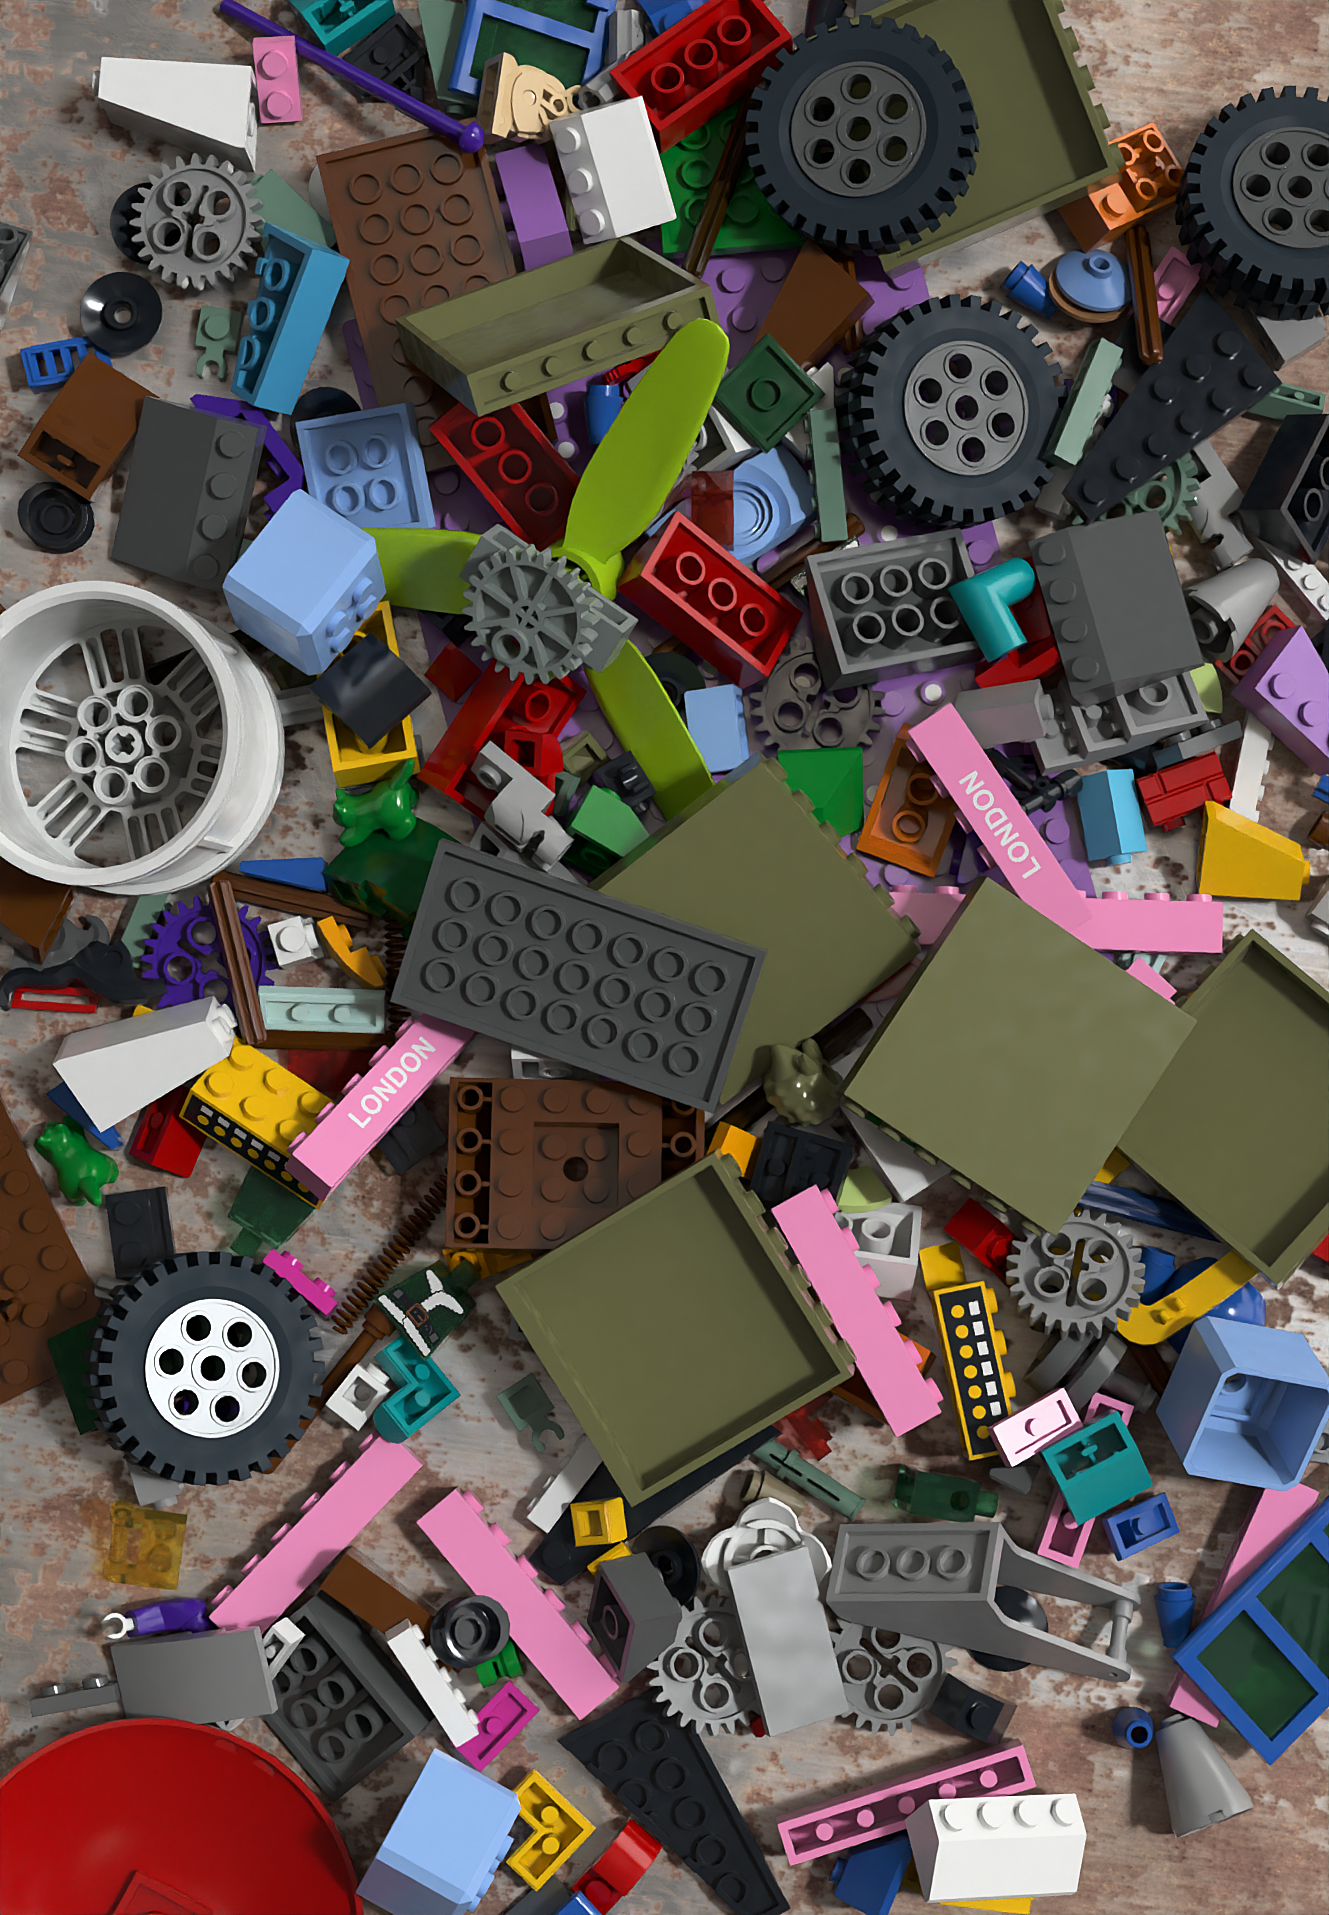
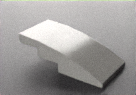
M1189 671L1087 708L1072 696L1068 680L1063 679L1060 680L1057 688L1043 691L1044 695L1049 694L1051 696L1054 717L1048 721L1045 737L1038 738L1029 742L1040 773L1042 776L1103 761L1163 741L1207 723L1208 716Z
M259 1625L229 1631L222 1628L194 1634L191 1631L110 1646L126 1719L164 1717L204 1724L273 1714L278 1710Z

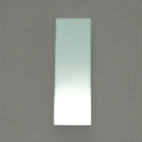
M259 986L258 999L266 1030L385 1033V990Z

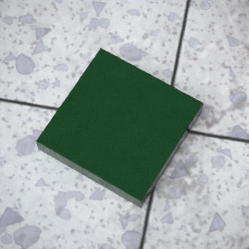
M766 333L721 378L713 400L764 454H767L826 394L769 333Z

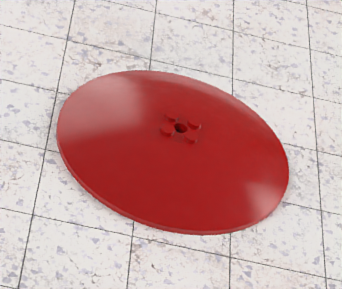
M139 1717L118 1719L92 1725L55 1740L16 1765L0 1780V1915H364L362 1896L355 1893L359 1886V1881L348 1847L335 1821L320 1799L295 1772L277 1757L255 1743L227 1730L177 1718Z

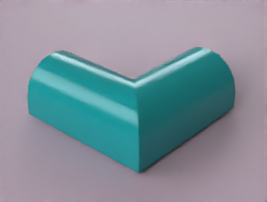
M1015 557L948 588L988 663L1027 643L1025 636L1009 609V606L1029 597L1036 587L1034 571L1028 562L1022 558Z
M405 1332L374 1356L376 1361L400 1389L376 1408L373 1415L375 1427L391 1443L399 1444L404 1442L461 1396L429 1355L424 1357Z

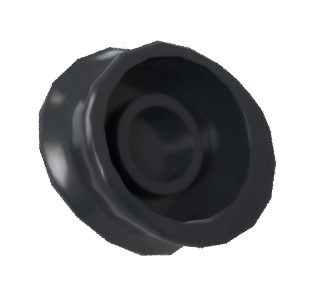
M57 482L38 483L25 491L19 501L17 515L22 530L37 546L55 553L73 552L82 547L92 536L95 520L90 502L65 485Z
M475 1595L456 1598L440 1608L433 1618L430 1629L431 1647L442 1662L457 1669L472 1668L497 1656L509 1639L510 1622L508 1614L499 1602L488 1596Z

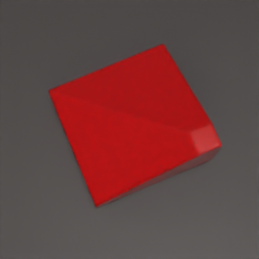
M450 641L424 676L450 700L456 703L483 672Z

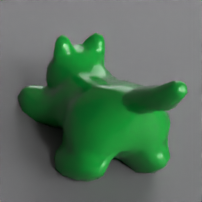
M406 759L393 776L381 780L365 793L353 796L346 793L343 789H336L337 800L333 804L332 817L336 824L345 828L339 836L341 845L344 847L358 845L377 829H384L389 834L391 840L396 841L405 839L413 831L417 819L411 809L415 807L420 798L419 791L411 787L407 781L414 771L415 762L413 759Z
M69 1115L63 1117V1123L56 1121L48 1122L45 1124L41 1136H38L34 1141L33 1146L36 1151L56 1170L59 1189L71 1205L76 1207L83 1206L87 1201L94 1206L101 1204L102 1194L99 1188L106 1183L113 1184L118 1178L119 1168L112 1157L91 1148L85 1136L84 1128Z

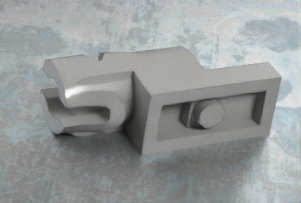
M1206 440L1190 452L1192 458L1187 462L1196 465L1198 473L1194 477L1198 478L1200 476L1203 482L1200 483L1201 489L1189 492L1196 497L1199 504L1198 506L1186 507V510L1193 518L1191 522L1186 521V523L1198 539L1200 545H1205L1207 542L1218 543L1208 556L1217 570L1222 572L1251 553L1254 548L1247 538L1240 519L1235 520L1233 518V515L1239 512L1238 508L1244 494L1209 441Z
M489 741L480 751L470 769L476 774L482 785L499 793L490 804L484 818L490 826L514 844L515 849L522 853L524 849L533 848L534 853L530 861L542 871L548 873L570 848V844L574 841L551 815L548 817L545 815L556 794L493 742Z

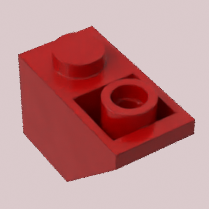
M970 1197L943 1230L969 1255L1010 1289L1013 1285L1006 1284V1272L1010 1271V1269L1006 1268L1007 1256L1014 1255L1011 1252L1013 1240H1021L997 1217Z

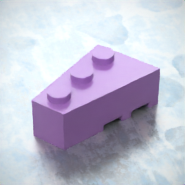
M535 143L494 154L498 171L492 172L497 197H505V201L499 202L505 227L513 226V231L507 232L513 257L521 256L523 267L526 271L573 254L568 227L543 143L539 145Z
M1302 625L1278 631L1231 695L1318 776L1329 774V673Z

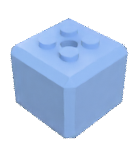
M302 489L292 492L229 571L222 585L236 627L308 676L324 673L335 657L348 646L353 634L364 620H367L373 614L379 601L386 594L384 576L374 537Z
M1206 1316L1193 1324L1156 1409V1413L1189 1475L1287 1491L1299 1484L1328 1421L1329 1377L1303 1334ZM1236 1373H1241L1237 1379L1224 1383L1226 1378Z
M435 1748L355 1893L393 1915H464L466 1910L473 1913L480 1900L486 1894L494 1879V1872L499 1863L504 1859L514 1838L507 1834L521 1810L517 1794Z

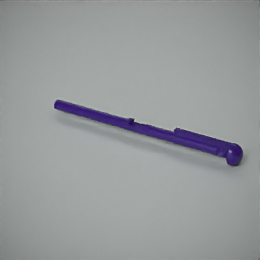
M223 0L221 2V13L265 37L295 35L296 54L317 64L325 72L337 75L389 103L400 113L458 143L460 152L472 154L483 146L485 134L478 123L472 122L465 126L233 0Z

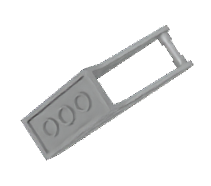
M1000 1522L840 1524L826 1603L837 1616L849 1622L1107 1681L1125 1682L1131 1677V1667L1126 1663L1127 1651L1125 1650L1127 1628L1128 1624L1132 1621L1133 1612L1140 1608L1141 1597L1133 1591L1018 1547ZM999 1583L1111 1609L1110 1619L1113 1624L1110 1645L1106 1648L1105 1655L1008 1618L994 1602L996 1584Z

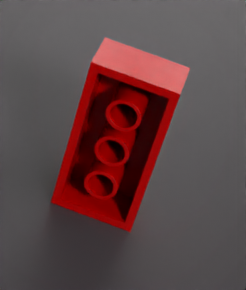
M458 401L428 426L429 430L517 537L529 545L534 544L536 550L541 552L553 542L565 536L572 499L581 479L518 402L478 417Z

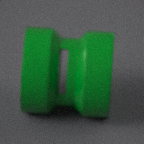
M510 1635L505 1647L497 1656L475 1666L483 1688L495 1685L498 1679L506 1676L514 1679L524 1675L516 1643Z

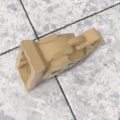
M505 52L486 60L476 123L482 127L485 134L484 144L491 145L504 138L519 143L527 139H534L538 145L550 140L554 141L549 122L582 110L580 107L577 109L572 103V97L579 94L578 90L581 86L576 85L565 90L562 83L554 76L530 65L518 66L515 58Z

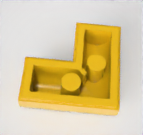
M533 1768L511 1791L517 1794L521 1806L518 1814L534 1831L506 1860V1863L537 1892L591 1835L596 1827Z

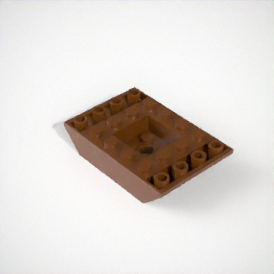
M450 1077L445 1248L488 1254L543 1255L704 1156L705 1111L620 1081ZM571 1159L584 1161L588 1167L587 1176L578 1182L570 1181L563 1173V1167L566 1162Z

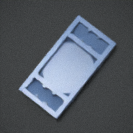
M782 444L772 448L767 454L761 453L744 461L724 480L710 489L686 498L646 532V535L649 539L673 512L679 511L742 564L746 565L817 520L816 512H812L811 496H815L814 486L809 485L808 475L787 447Z

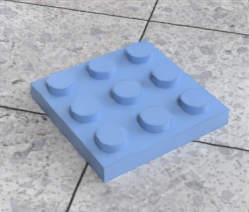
M413 402L295 423L309 495L359 528L436 527Z

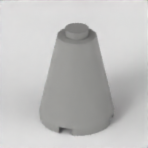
M1251 558L1182 590L1205 663L1213 664L1216 660H1223L1222 663L1229 661L1236 654L1277 592L1280 584L1278 573L1270 562L1260 558Z
M1179 1713L1160 1721L1163 1729L1157 1731L1155 1735L1171 1828L1176 1839L1203 1830L1218 1822L1221 1823L1254 1808L1251 1797L1195 1718L1186 1720L1184 1713Z

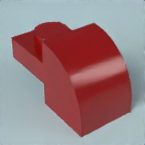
M1052 633L1021 654L1016 649L989 663L986 658L976 663L975 681L981 688L1036 680L1038 679L1037 676L1045 678L1051 675L1061 666L1062 661L1055 634Z
M513 729L505 730L504 752L555 794L556 773L563 772V755L556 737L547 733ZM554 799L545 813L547 817L554 815Z
M630 1818L608 1842L601 1854L575 1881L571 1889L574 1892L580 1890L602 1915H606L622 1896L625 1897L658 1856L663 1846Z

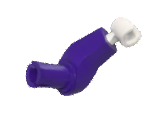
M179 1597L157 1601L127 1610L124 1617L118 1613H111L101 1621V1624L113 1621L119 1626L118 1634H111L104 1638L108 1642L119 1640L125 1633H127L128 1637L133 1638L166 1631H177L178 1629L181 1632L185 1630L191 1631L194 1634L216 1630L217 1628L206 1614L208 1611L206 1606L208 1604L198 1597Z

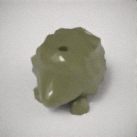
M811 1038L802 1043V1052L784 1044L772 1046L770 1048L772 1057L769 1072L764 1075L762 1083L767 1102L775 1107L778 1115L784 1116L787 1123L797 1122L804 1128L812 1124L817 1125L831 1118L833 1113L838 1110L842 1095L837 1092V1089L843 1082V1078L823 1059L816 1041Z

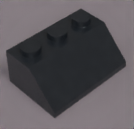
M1294 414L1285 416L1238 508L1239 513L1256 538L1308 565H1315L1329 537V414Z

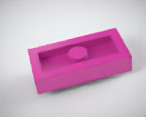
M272 1249L262 1260V1264H266L275 1270L272 1276L286 1278L293 1285L289 1291L293 1295H301L308 1304L307 1306L324 1321L334 1312L338 1303L333 1299L336 1294L335 1291L318 1277L313 1282L301 1272L304 1266L292 1254L284 1250L280 1255Z
M509 1679L476 1713L480 1721L477 1724L479 1734L456 1749L481 1772L540 1711V1708Z

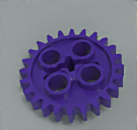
M195 895L193 908L188 909L180 900L177 902L180 914L174 916L171 912L165 910L163 914L168 924L162 926L153 923L152 928L159 934L158 938H145L144 943L154 950L153 954L141 956V960L152 963V969L142 973V977L155 979L164 977L168 994H164L157 1005L158 1008H162L169 1003L172 1006L203 999L205 998L203 994L204 985L212 979L221 980L226 984L228 993L226 998L219 1002V1004H226L233 1012L238 1023L228 979L214 969H210L207 973L200 970L202 962L177 945L178 940L182 939L205 955H209L213 950L219 954L217 962L225 968L217 931L215 939L207 945L196 943L191 936L192 927L197 922L207 921L215 927L210 901L209 905L203 906L199 896ZM244 905L238 911L245 945L251 953L250 966L258 995L259 986H274L275 982L265 976L266 970L277 969L278 964L266 961V956L275 952L274 946H264L262 942L270 936L269 930L257 932L255 928L259 925L262 918L258 916L248 921L245 917L249 906ZM184 956L191 961L192 973L188 978L178 980L170 975L168 964L172 958Z

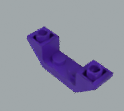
M195 394L190 398L195 408L267 425L263 445L272 457L267 459L266 462L280 481L286 477L288 478L287 481L263 497L269 507L263 513L268 521L272 519L292 492L298 489L306 490L307 481L303 467L258 407L251 405L247 401Z

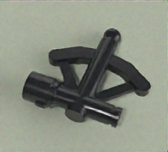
M994 747L983 749L1001 778H1005L1019 790L1010 791L1015 799L1020 800L1018 803L1027 816L1039 809L1047 813L1053 809L1056 800L1061 801L1071 798L1083 788L1081 776L1073 769L1060 773L1048 782L1045 776L1041 775L1034 755H1019L1008 759L1000 751L995 750ZM1022 770H1035L1036 779L1033 781Z

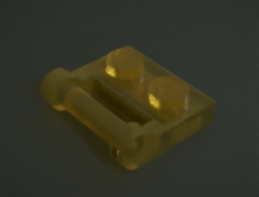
M125 1500L114 1502L110 1507L109 1519L113 1525L109 1556L103 1563L102 1576L104 1579L113 1583L177 1591L188 1514L136 1508L134 1504ZM129 1528L142 1529L137 1564H130L125 1560Z

